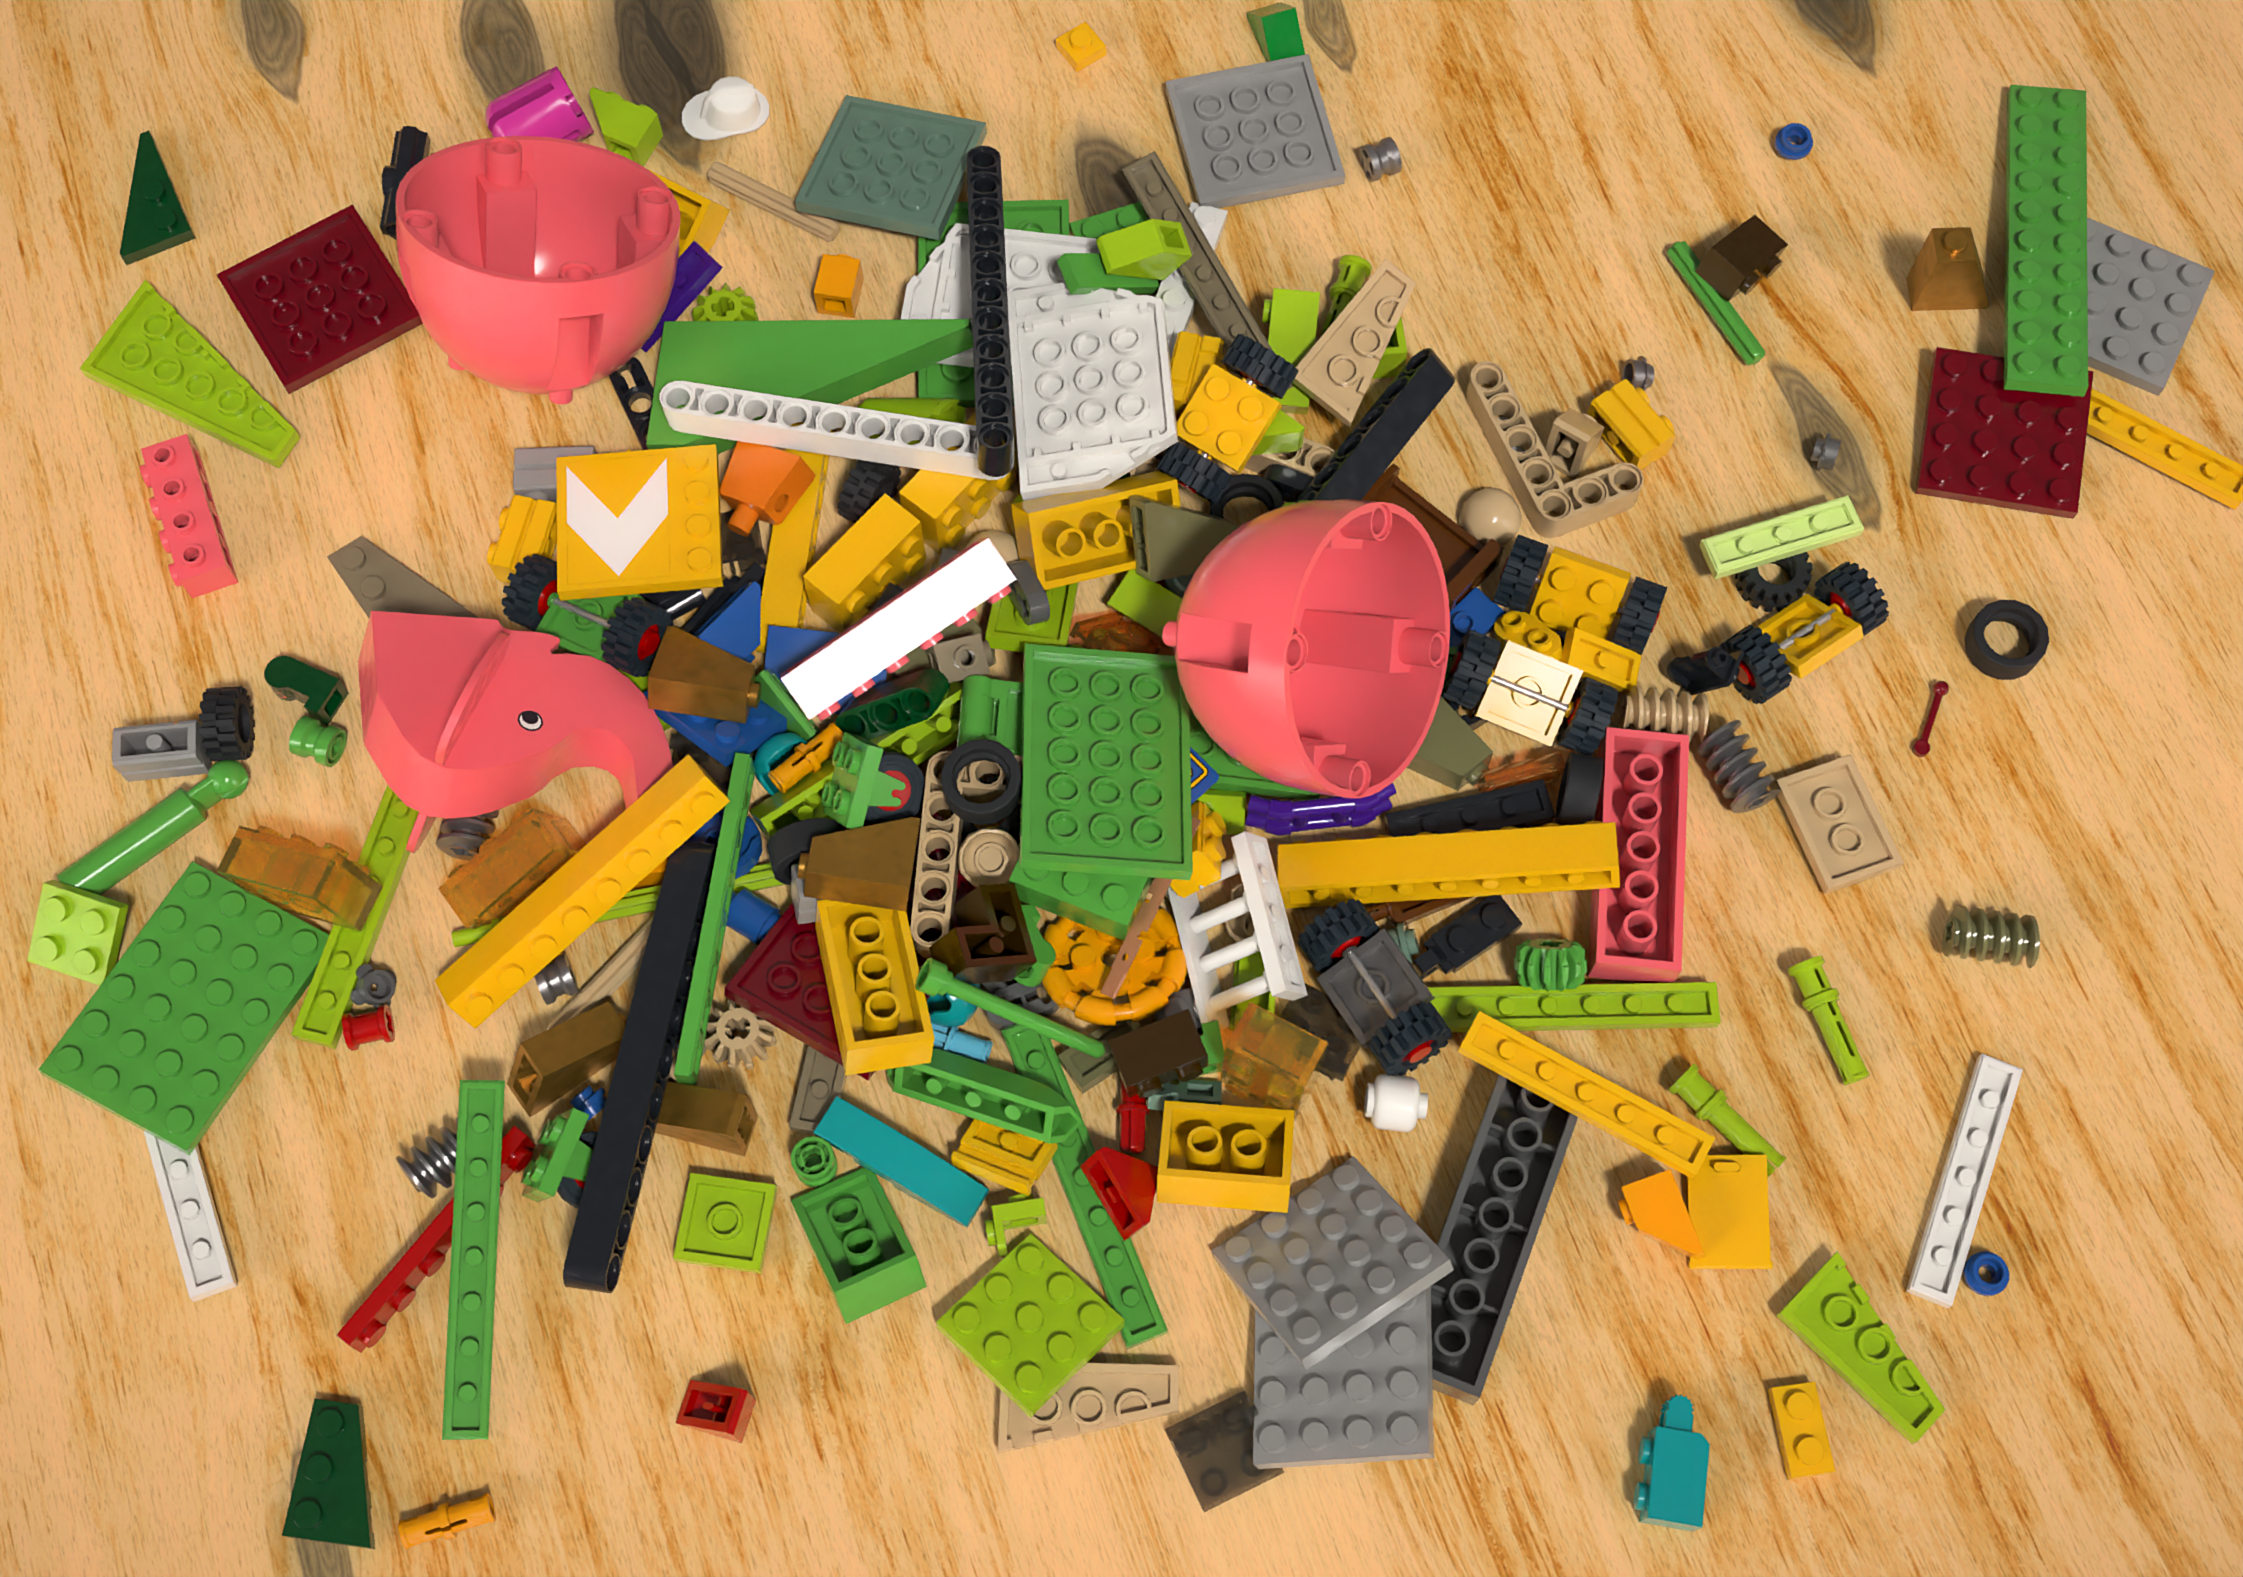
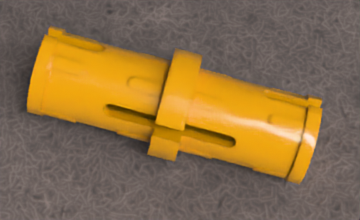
M830 723L826 729L807 744L800 743L794 748L795 753L774 770L767 773L773 785L781 793L785 794L788 789L807 774L818 772L822 768L821 763L833 755L837 742H842L843 732L834 723Z
M489 1493L450 1505L449 1502L438 1504L437 1510L409 1519L399 1520L398 1530L400 1539L405 1549L441 1537H445L446 1540L457 1537V1532L488 1522H495L496 1511Z

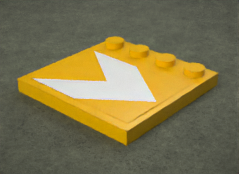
M716 444L556 457L557 593L560 601L724 587L719 462Z

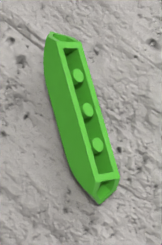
M933 1048L931 1063L886 1069L887 1082L893 1092L1049 1144L1065 1142L1084 1122L1072 1106L1050 1087L1033 1079L944 1050Z

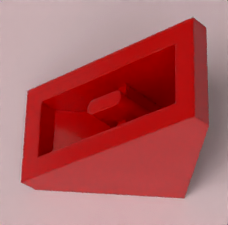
M1106 1146L1098 1149L1080 1165L1124 1241L1131 1238L1150 1222L1157 1185V1166Z
M690 1380L676 1424L742 1444L756 1399L749 1391L742 1388Z

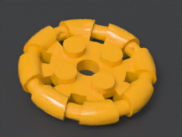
M1164 908L1157 911L1148 932L1141 931L1138 939L1143 942L1117 993V996L1128 994L1129 1003L1113 1005L1111 997L1100 993L1112 967L1105 965L1102 960L1108 955L1118 954L1124 942L1123 940L1059 916V920L1055 925H1048L1042 936L1043 939L1051 944L1056 953V959L1043 978L1042 984L1051 999L1061 1009L1067 1007L1075 1012V1018L1085 1022L1116 1026L1117 1021L1132 1019V1023L1153 1016L1169 1004L1168 998L1173 992H1179L1187 975L1186 959L1176 921ZM1072 930L1080 935L1076 941L1067 936ZM1167 950L1165 956L1155 957L1156 951ZM1128 954L1123 955L1124 961L1128 959ZM1072 964L1071 970L1059 968L1060 965ZM1151 980L1158 983L1156 987L1148 986ZM1083 990L1089 995L1083 998L1078 994Z

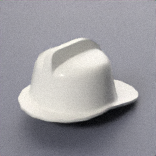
M727 76L716 81L710 90L694 96L686 103L682 111V124L685 131L693 138L704 141L755 131L765 124L769 117V103L766 97L754 88L753 84L740 77Z

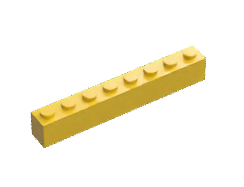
M689 754L685 756L434 980L447 1006L473 1028L476 1029L730 802L714 779Z
M1589 821L1579 825L1561 826L1559 824H1546L1542 827L1520 829L1508 826L1490 831L1464 829L1457 833L1433 834L1421 832L1414 836L1392 837L1389 835H1379L1371 839L1351 840L1348 838H1336L1332 841L1312 843L1294 841L1290 844L1278 845V884L1285 909L1334 906L1342 901L1346 904L1349 899L1359 900L1362 904L1619 888L1620 877L1616 823Z

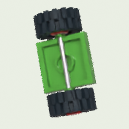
M533 554L532 557L526 556L523 558L524 564L520 562L516 564V574H509L507 579L511 583L509 586H504L503 593L507 594V597L502 598V605L506 607L503 612L504 615L508 616L507 619L532 631L558 637L560 639L558 648L570 654L594 657L634 677L639 678V676L645 677L648 675L667 625L673 626V620L669 619L671 617L669 612L645 601L639 594L560 601L557 593L556 561L542 555Z

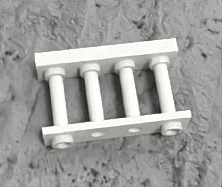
M1246 831L1231 837L1235 851L1233 857L1221 862V879L1212 883L1215 884L1240 873L1245 890L1242 897L1202 913L1197 892L1185 898L1178 896L1171 886H1169L1166 892V896L1172 905L1186 959V966L1195 998L1193 1001L1195 1014L1201 1023L1218 1021L1220 1029L1230 1027L1226 1012L1227 1008L1268 991L1274 997L1291 1001L1308 995L1267 838ZM1250 912L1255 929L1253 936L1211 952L1206 930ZM1260 951L1265 968L1263 975L1221 992L1216 969Z

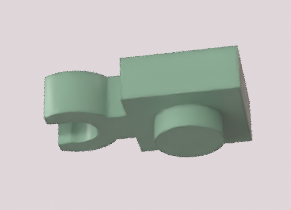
M1190 1080L1179 1082V1085L1168 1082L1162 1085L1163 1090L1148 1097V1109L1164 1110L1165 1100L1221 1105L1222 1082Z

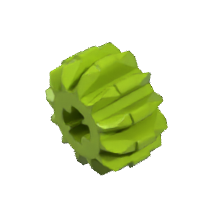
M726 282L720 291H716L710 286L708 290L709 296L698 295V306L693 308L692 311L694 321H759L758 314L755 311V301L751 296H746L741 286L731 291L730 286Z

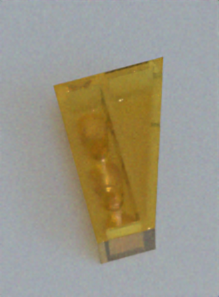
M530 807L517 813L510 820V826L502 833L485 841L480 846L479 853L469 862L454 868L448 875V880L438 889L465 927L476 929L482 925L492 923L493 918L507 916L527 898L525 896L527 893L544 883L586 846V843L569 820Z

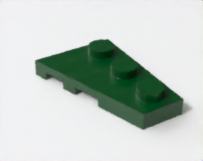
M314 1399L282 1536L375 1550L374 1533L371 1532L370 1509L372 1505L371 1494L368 1491L366 1462L368 1459L362 1406Z

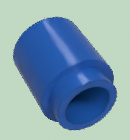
M743 889L739 893L733 892L727 927L759 945L782 915L779 914L780 910L749 890Z

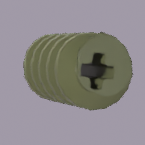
M1957 905L1952 910L1945 925L1942 952L1944 956L1949 957L1953 947L1958 946L1960 958L1966 959L1970 949L1975 948L1977 961L1983 962L1989 950L1992 951L1993 963L2000 964L2004 953H2009V961L2012 966H2017L2021 956L2025 955L2027 967L2032 968L2038 959L2040 949L2038 923L2032 915L2025 914L2019 918L2017 913L2008 912L2003 916L1997 910H1991L1986 914L1983 909L1976 907L1969 912L1966 906Z

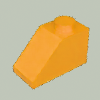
M1671 1169L1621 1187L1625 1198L1617 1202L1627 1226L1635 1223L1640 1234L1696 1260L1705 1257Z

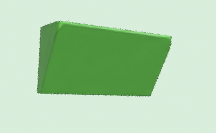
M763 670L755 677V683L761 684L760 699L787 718V731L785 732L799 734L807 742L820 733L818 726L812 719L809 720L794 697L772 670Z

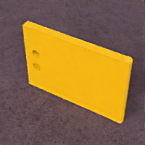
M1707 1155L1697 1176L1694 1179L1688 1177L1689 1216L1705 1254L1704 1258L1698 1260L1690 1257L1688 1262L1689 1268L1772 1269L1767 1155Z

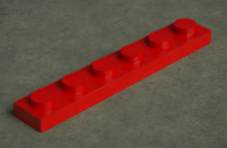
M515 1125L502 1139L500 1196L504 1191L503 1184L514 1172L519 1173L527 1166L533 1156L531 1151L536 1146ZM454 1197L337 1333V1336L350 1347L362 1353L366 1347L374 1346L384 1335L387 1328L385 1324L395 1312L403 1311L416 1296L415 1289L426 1276L431 1277L441 1268L446 1259L444 1254L452 1246Z

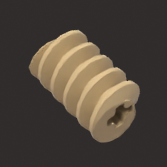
M1633 685L1628 695L1625 693L1623 697L1619 728L1628 729L1629 725L1632 724L1635 730L1644 731L1646 726L1650 727L1651 732H1661L1662 728L1667 730V733L1677 734L1678 730L1683 731V735H1689V743L1696 732L1699 733L1702 744L1709 719L1706 694L1698 693L1692 703L1689 692L1682 691L1676 700L1674 691L1666 689L1661 698H1659L1657 688L1650 687L1643 697L1641 687Z

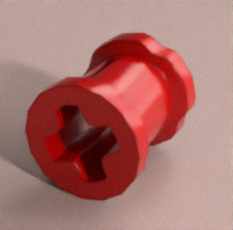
M387 1005L379 1006L378 1010L355 1016L349 1012L342 1015L343 1036L348 1049L351 1051L358 1050L361 1044L380 1040L390 1043L395 1040L394 1021Z

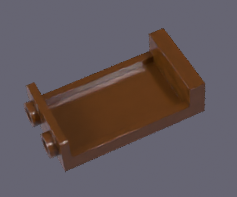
M1393 463L1383 472L1362 500L1386 502L1400 506L1414 515L1423 525L1437 550L1442 564L1448 591L1449 610L1451 612L1499 566L1504 547L1492 538L1484 546L1401 481L1398 477L1400 468Z

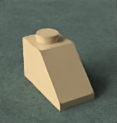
M1571 408L1557 417L1552 425L1545 448L1555 469L1575 480L1598 447L1604 426L1598 424L1592 416L1585 413L1580 414Z

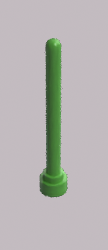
M928 958L919 971L915 988L920 992L932 997L936 994L943 996L947 993L1094 1058H1099L1105 1053V1046L1102 1042L953 977V972L949 971L947 965L942 962Z

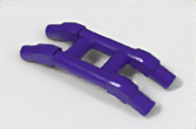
M1391 783L1383 790L1363 798L1336 796L1301 801L1270 800L1251 795L1245 825L1265 830V833L1277 836L1291 835V832L1351 826V828L1361 827L1374 821L1382 813L1392 809L1389 797L1396 794L1394 784Z

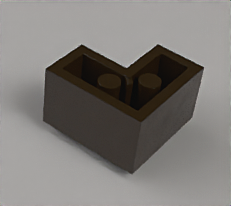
M1015 883L979 885L954 904L959 927L953 928L929 947L932 959L946 964L948 970L953 972L954 978L968 984L1011 981L1037 962Z

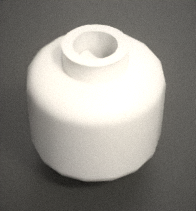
M1380 1074L1376 1077L1374 1083H1367L1364 1117H1370L1372 1125L1376 1129L1410 1132L1416 1126L1418 1118H1426L1428 1094L1420 1093L1419 1082L1414 1077Z

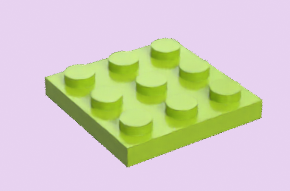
M1030 1233L938 1319L936 1325L937 1329L1031 1418L1124 1327V1319Z

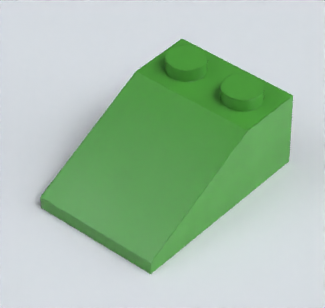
M863 1167L791 1200L846 1324L927 1287L917 1256L875 1173Z

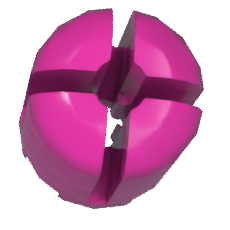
M557 66L548 69L490 101L486 107L485 122L493 137L539 136L578 142L594 132Z

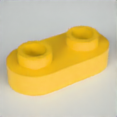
M1511 611L1499 617L1495 622L1494 630L1496 640L1501 642L1500 647H1503L1507 639L1558 661L1561 660L1563 649L1560 636L1528 613Z

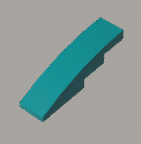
M836 1096L813 1132L816 1137L823 1138L834 1148L852 1157L857 1164L891 1182L896 1189L965 1228H968L989 1193L988 1188L953 1165Z

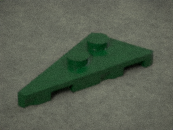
M149 130L140 133L124 224L120 255L126 265L195 239L158 147Z

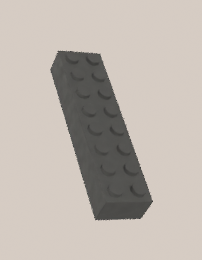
M1499 1074L1496 1077L1436 1243L1450 1259L1454 1270L1431 1285L1433 1390L1470 1405H1474L1481 1396L1578 1119L1577 1116Z

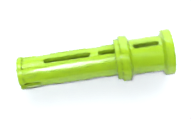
M1344 255L1340 258L1338 262L1340 272L1336 283L1330 287L1329 294L1332 302L1321 336L1363 287L1365 278L1371 274L1372 266L1364 258L1356 255Z
M1817 956L1790 967L1787 972L1790 977H1795L1805 999L1802 1005L1808 1012L1813 1013L1845 1086L1870 1076V1073L1862 1061L1858 1048L1837 1004V1001L1840 1000L1838 997L1840 994L1837 988L1831 987L1822 967L1825 963L1823 956Z
M1695 1063L1668 1089L1672 1095L1677 1093L1696 1111L1695 1117L1698 1120L1701 1119L1705 1122L1708 1119L1744 1155H1767V1158L1777 1168L1787 1159L1725 1102L1728 1098L1725 1096L1726 1093L1722 1089L1716 1090L1698 1073L1699 1067ZM1767 1160V1173L1769 1177L1776 1168Z

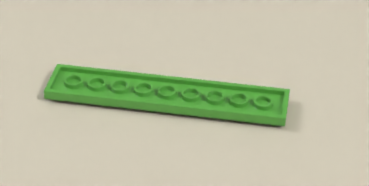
M2010 85L2007 94L2004 389L2084 397L2088 389L2087 134L2085 90Z

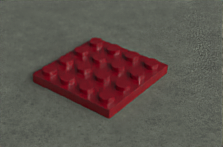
M353 204L216 274L288 394L423 324L418 310L409 297L407 289Z
M1937 347L1932 359L1915 494L2074 519L2078 513L2094 371L2088 370V389L2084 397L2004 389V357Z
M792 902L726 985L724 996L843 1066L815 922L798 924ZM925 930L920 936L922 940L927 942H933L938 939L929 930ZM915 949L920 971L927 958H923ZM925 994L927 1002V1000L930 998V995ZM875 1071L859 1073L857 1075L869 1081Z

